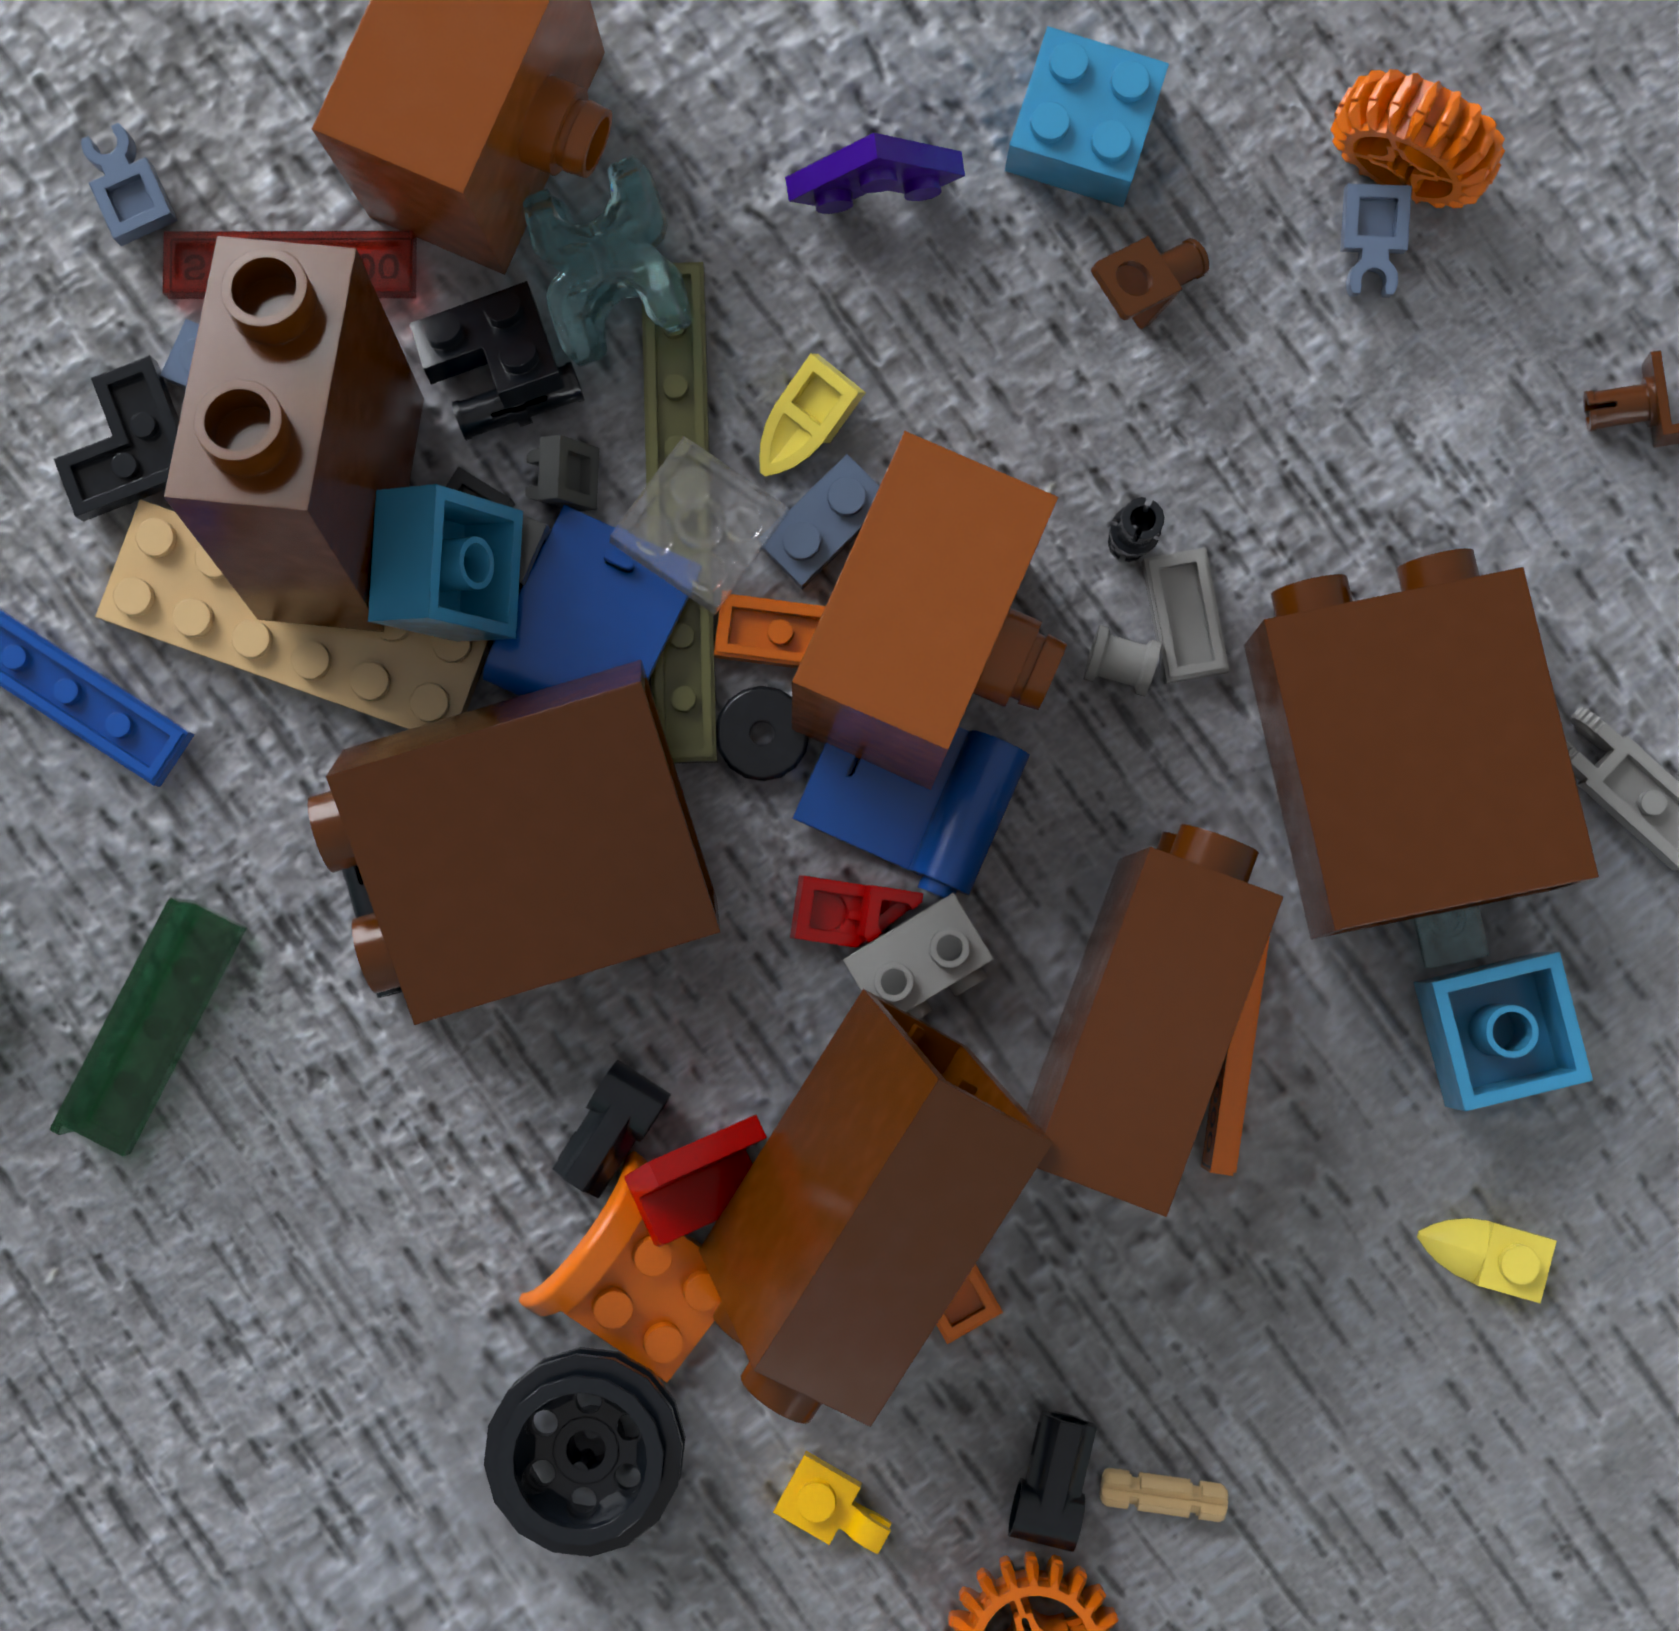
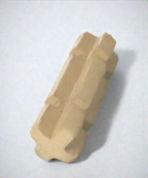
M1107 1468L1104 1469L1100 1481V1500L1102 1504L1108 1507L1128 1509L1129 1504H1134L1137 1507V1511L1189 1518L1190 1513H1196L1199 1520L1221 1522L1224 1521L1228 1509V1490L1221 1483L1200 1481L1198 1486H1195L1193 1483H1190V1479L1143 1472H1139L1138 1477H1132L1129 1470Z

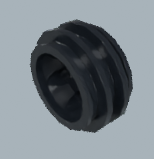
M579 1347L543 1358L517 1379L507 1390L488 1425L484 1467L494 1503L520 1535L553 1553L592 1557L629 1546L660 1520L678 1487L682 1475L686 1436L675 1399L651 1369L619 1351ZM580 1393L601 1396V1405L581 1407L577 1396ZM542 1410L552 1412L558 1420L556 1430L551 1433L540 1432L534 1424L535 1414ZM630 1415L640 1430L638 1436H625L623 1425L620 1421L622 1416ZM584 1431L589 1439H595L600 1436L604 1442L605 1452L602 1455L595 1456L590 1448L580 1451L574 1440L575 1434ZM539 1460L550 1462L555 1469V1478L548 1483H542L532 1465ZM624 1464H631L639 1470L640 1481L635 1486L625 1487L618 1482L616 1470ZM580 1487L590 1488L596 1495V1505L587 1506L574 1503L572 1498L573 1492Z

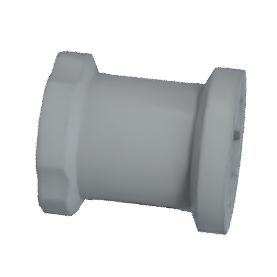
M1099 625L1089 653L1083 679L1093 682L1097 677L1126 684L1134 687L1135 694L1145 697L1154 676L1161 642L1151 640L1148 644L1138 643L1110 634L1109 627Z

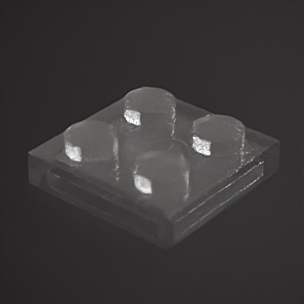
M683 435L610 535V543L716 615L787 516L789 507Z

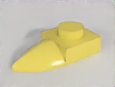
M810 353L775 403L765 423L760 443V473L764 476H770L792 469L809 458L823 443H830L866 392L819 354Z
M1472 1218L1445 1220L1418 1231L1417 1238L1425 1250L1437 1263L1452 1274L1477 1286L1541 1304L1556 1240L1488 1220Z

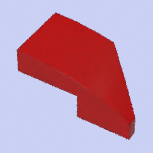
M799 875L790 938L857 948L863 942H872L882 934V930L908 910H913L923 902L924 893Z

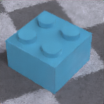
M1047 26L1010 141L1005 171L1123 207L1169 63Z
M438 484L376 490L368 622L456 642L516 639L523 511Z
M1560 952L1531 953L1413 982L1445 1107L1469 1111L1593 1081Z

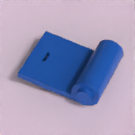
M564 505L530 571L525 586L523 585L518 595L516 639L495 640L484 667L483 680L522 696L642 660L649 681L702 572V567ZM605 561L614 564L622 569L630 571L631 573H625L619 569H616L606 564Z
M958 727L931 790L863 759L858 761V758L854 755L825 743L792 819L922 876L917 887L942 899L952 893L956 895L957 892L969 896L1030 754L995 736L977 730L968 731Z

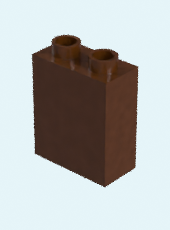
M217 236L164 498L258 620L384 632L385 625L368 622L376 490L409 487L424 397L356 248Z
M1469 548L1454 549L1423 556L1397 567L1396 572L1401 592L1353 601L1348 577L1344 574L1325 575L1283 586L1271 593L1276 617L1264 619L1244 644L1311 940L1559 890L1599 877L1524 567L1480 576L1474 550Z
M642 660L343 749L326 775L331 791L308 798L307 806L311 829L325 865L332 873L358 866L374 913L354 918L351 926L356 955L365 980L375 994L401 987L414 1025L720 933L716 893Z
M1181 824L1177 834L1162 832L1157 849L1148 847L1118 860L1026 1109L1027 1114L1053 1141V1144L1037 1167L1038 1169L1167 1217L1284 897L1248 883L1259 854L1257 850L1218 833Z
M864 988L699 1248L700 1255L721 1298L713 1318L728 1336L742 1345L749 1360L740 1376L743 1385L757 1400L772 1411L789 1420L803 1424L810 1423L820 1406L824 1404L865 1425L872 1426L1053 1144V1141L967 1046Z

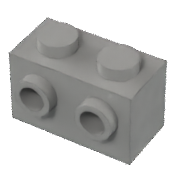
M954 893L843 959L861 991L864 988L917 1019L933 1011L927 999L947 987L950 988L956 997L986 979L988 976L982 966L994 960Z

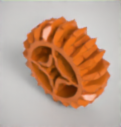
M1389 69L1387 73L1381 70H1371L1366 76H1358L1354 85L1347 89L1334 114L1336 118L1330 128L1334 135L1333 144L1337 150L1342 151L1341 156L1345 162L1356 165L1359 168V175L1368 176L1376 184L1410 185L1412 186L1411 199L1416 204L1421 201L1428 202L1435 208H1444L1445 205L1451 208H1462L1467 204H1475L1478 198L1487 190L1489 184L1493 183L1501 167L1500 161L1505 153L1502 147L1505 138L1496 129L1497 123L1494 119L1481 114L1482 108L1479 104L1469 103L1461 97V91L1453 92L1443 87L1440 80L1433 83L1423 79L1418 73L1406 76L1398 69Z
M1033 1551L1025 1553V1569L1014 1571L1013 1563L1009 1556L1003 1555L999 1559L1003 1576L997 1579L987 1569L980 1568L976 1572V1576L983 1591L979 1593L970 1587H962L959 1591V1600L969 1611L951 1610L948 1615V1624L955 1631H984L993 1615L1008 1603L1013 1617L1011 1625L1006 1631H1025L1023 1618L1028 1620L1031 1631H1109L1118 1622V1617L1113 1607H1100L1106 1598L1103 1587L1100 1584H1094L1084 1588L1087 1580L1084 1568L1076 1566L1062 1578L1064 1564L1061 1556L1052 1555L1048 1560L1046 1569L1039 1570L1036 1553ZM1042 1596L1055 1599L1067 1605L1076 1615L1066 1618L1063 1612L1050 1616L1040 1614L1033 1608L1028 1597Z

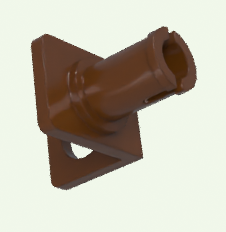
M1147 236L1097 261L1091 268V273L1119 317L1123 320L1132 318L1138 328L1143 329L1149 326L1182 291V285L1205 276L1204 274L1209 271V258L1205 248L1195 239L1188 238L1182 241V244L1160 254L1150 237Z
M1660 350L1650 352L1642 363L1643 377L1641 384L1584 392L1583 407L1584 413L1589 412V417L1585 418L1589 432L1597 431L1600 428L1645 422L1647 427L1651 428L1653 448L1679 444V423L1672 424Z

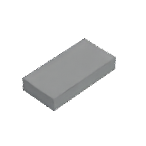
M1206 547L1144 558L1141 563L1156 641L1161 642L1159 659L1164 685L1229 672Z

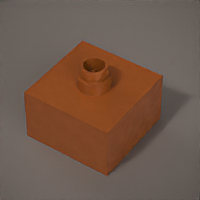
M370 0L312 127V131L368 216L505 275L549 176H556L563 170L566 173L588 178L598 165L609 138L612 125V111L591 99L588 100V89L605 54L591 1Z
M904 431L793 678L792 730L824 744L833 745L854 755L858 759H863L931 790L973 694L1003 707L1006 706L1011 697L1018 700L1017 704L1039 710L1064 655L1067 643L1049 633L1047 636L1038 633L1042 621L1012 609L1011 605L1052 514L1058 496Z

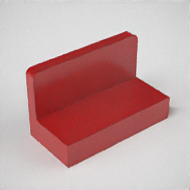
M753 1115L648 1161L624 1176L655 1246L661 1247L718 1220L752 1166L746 1150L767 1138L757 1115Z

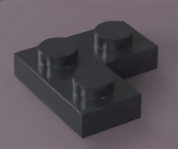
M527 281L409 323L423 370L431 385L488 364L497 393L505 409L565 388L539 310Z
M150 355L91 378L112 436L54 458L74 515L83 522L162 492L166 488L179 418L164 378L160 376L161 370L158 362Z

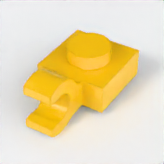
M807 1450L773 1511L776 1515L830 1545L837 1530L841 1529L855 1542L876 1554H879L891 1532L889 1528L892 1522L854 1501L862 1482Z

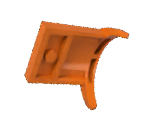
M633 1151L626 1157L623 1170L612 1194L588 1232L551 1276L535 1289L521 1294L519 1303L538 1316H550L560 1311L626 1356L651 1369L657 1377L668 1383L715 1321L713 1314L719 1306L721 1298L700 1255L699 1248L702 1245L687 1234L661 1247L654 1245L624 1179V1176L647 1163V1160L642 1155Z

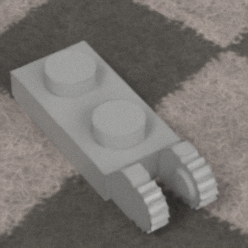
M1580 707L1571 716V723L1581 735L1593 745L1606 751V753L1593 765L1570 742L1566 741L1574 776L1580 781L1577 785L1672 871L1679 870V781L1629 736H1620L1612 727L1602 721L1601 717H1598L1585 707Z

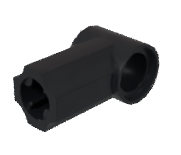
M617 1060L592 1095L586 1106L590 1111L578 1130L570 1138L552 1169L577 1189L600 1198L635 1142L641 1143L665 1107L671 1094Z
M1041 1410L1026 1478H1020L1015 1491L1008 1526L1009 1537L1074 1552L1084 1518L1085 1494L1082 1493L1097 1430L1095 1423L1062 1412Z

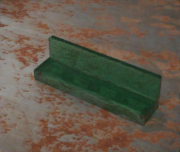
M172 897L168 899L50 1127V1131L57 1135L76 1132L121 1156L131 1154L247 927L192 899Z

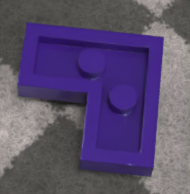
M872 133L786 176L785 180L789 202L815 206L818 213L834 214L852 208L853 200L867 193L892 191L904 194V198L908 201L932 199L941 194L942 186L964 177L965 171L962 151Z

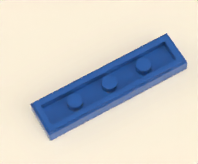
M0 609V686L153 786L161 787L195 734Z

